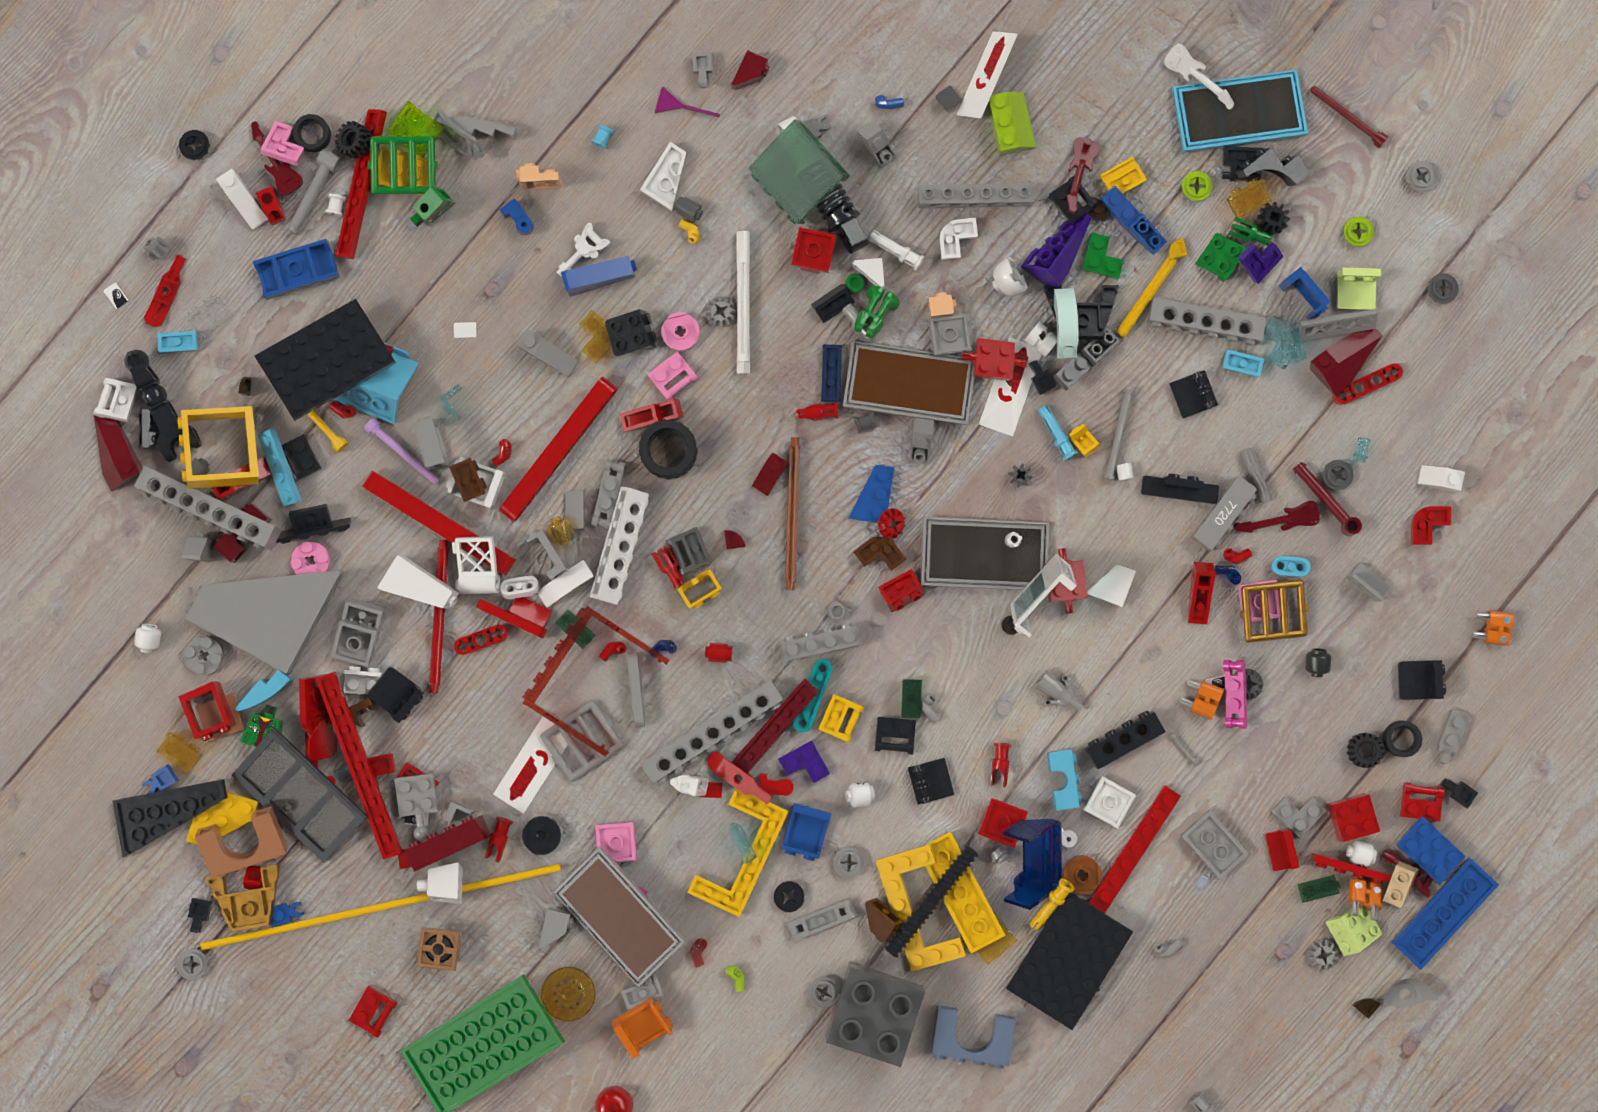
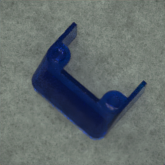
M1052 818L1019 820L1003 831L1004 836L1023 841V871L1015 876L1013 881L1015 891L1004 898V902L1031 910L1049 897V893L1059 885V880L1062 878V826L1059 820Z

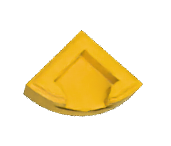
M1183 238L1175 240L1171 244L1169 249L1170 260L1188 256Z

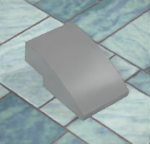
M349 598L345 602L342 619L339 621L331 657L369 667L387 608Z

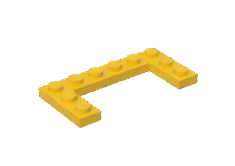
M735 788L728 805L762 820L763 822L731 891L695 874L687 893L740 917L789 811L771 802L765 804L754 795L743 794Z
M931 844L876 860L890 908L906 922L908 921L907 917L912 916L913 908L901 873L936 863ZM919 928L917 930L918 933L914 934V938H911V942L907 943V947L904 948L911 972L967 955L961 936L925 946Z

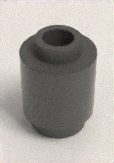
M680 196L674 205V210L677 211V214L691 222L699 220L703 214V210H701L702 205L687 197L683 198Z
M194 458L191 462L192 475H207L210 471L208 468L210 464L203 458Z

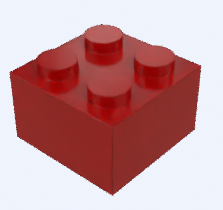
M1363 793L1327 803L1338 841L1346 842L1380 832L1370 794Z

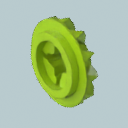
M1202 171L1190 172L1185 176L1181 185L1183 194L1195 202L1206 199L1212 191V181ZM1196 180L1198 182V185L1202 186V188H1199L1197 194L1195 188L1191 186L1195 184Z
M1356 216L1349 219L1344 225L1343 234L1345 240L1351 246L1361 247L1367 245L1372 240L1374 227L1367 218ZM1357 226L1359 227V230L1364 232L1360 234L1359 239L1357 237V234L1352 232L1357 229Z

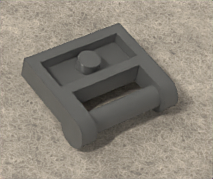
M697 527L666 540V544L670 546L679 564L680 570L678 572L680 576L712 563ZM682 540L692 563L689 566L685 564L677 545L678 541Z

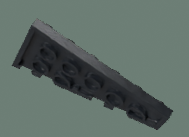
M216 780L113 800L122 857H127L227 799L225 780Z

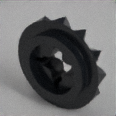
M190 130L180 138L179 149L187 159L195 161L202 159L208 154L210 144L208 137L203 132ZM196 140V143H198L201 146L196 147V150L194 152V149L187 145L194 144V141Z
M782 882L775 889L774 902L780 910L794 912L804 902V891L795 882ZM794 890L792 897L796 902L788 900L784 904L786 896L782 891L790 893Z

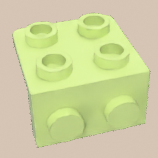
M1365 906L1359 908L1358 916L1351 914V908L1345 914L1330 918L1325 922L1344 956L1361 952L1382 935L1377 922L1370 919V910L1365 909Z

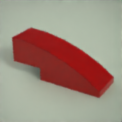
M671 399L620 413L624 432L647 428L654 422L664 419L677 420L684 418L679 399Z

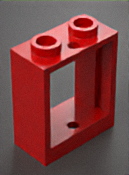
M212 681L178 696L194 739L207 741L214 737L213 734L228 732L231 730V726L236 725L220 682ZM213 693L223 722L201 731L191 702Z

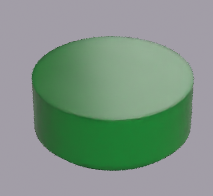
M854 273L847 277L846 288L849 292L859 293L863 290L865 281L860 274Z

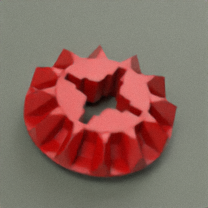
M890 508L881 514L878 520V530L883 537L891 539L897 538L899 534H903L902 530L906 527L904 524L906 518L903 516V512ZM892 520L897 521L894 524V528L890 527V524H892Z

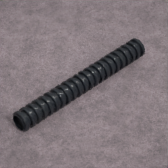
M964 846L965 849L961 850V854L956 856L957 859H954V863L949 865L950 868L945 870L946 873H942V878H938L939 882L937 884L934 883L935 887L930 889L931 892H927V897H923V902H919V907H915L916 911L911 912L912 916L907 917L908 921H904V926H900V931H896V936L893 935L892 941H888V946H884L885 950L892 956L899 957V952L902 953L903 947L906 948V944L911 942L910 939H913L914 934L918 933V928H922V923H926L925 920L930 918L929 915L933 914L932 911L937 909L936 906L940 905V901L945 899L944 896H947L948 891L952 890L951 887L955 886V882L960 880L959 877L964 875L963 872L967 871L966 868L970 867V863L975 861L974 858L979 856L970 846Z

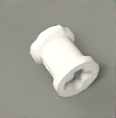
M330 193L328 196L330 198L329 206L325 213L342 217L341 209L346 197Z

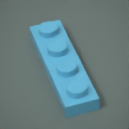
M275 428L258 434L260 445L283 506L286 507L301 501Z

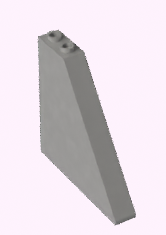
M335 570L204 584L197 589L195 593L196 599L194 603L188 606L186 610L188 614L185 619L288 674L295 667L345 571Z

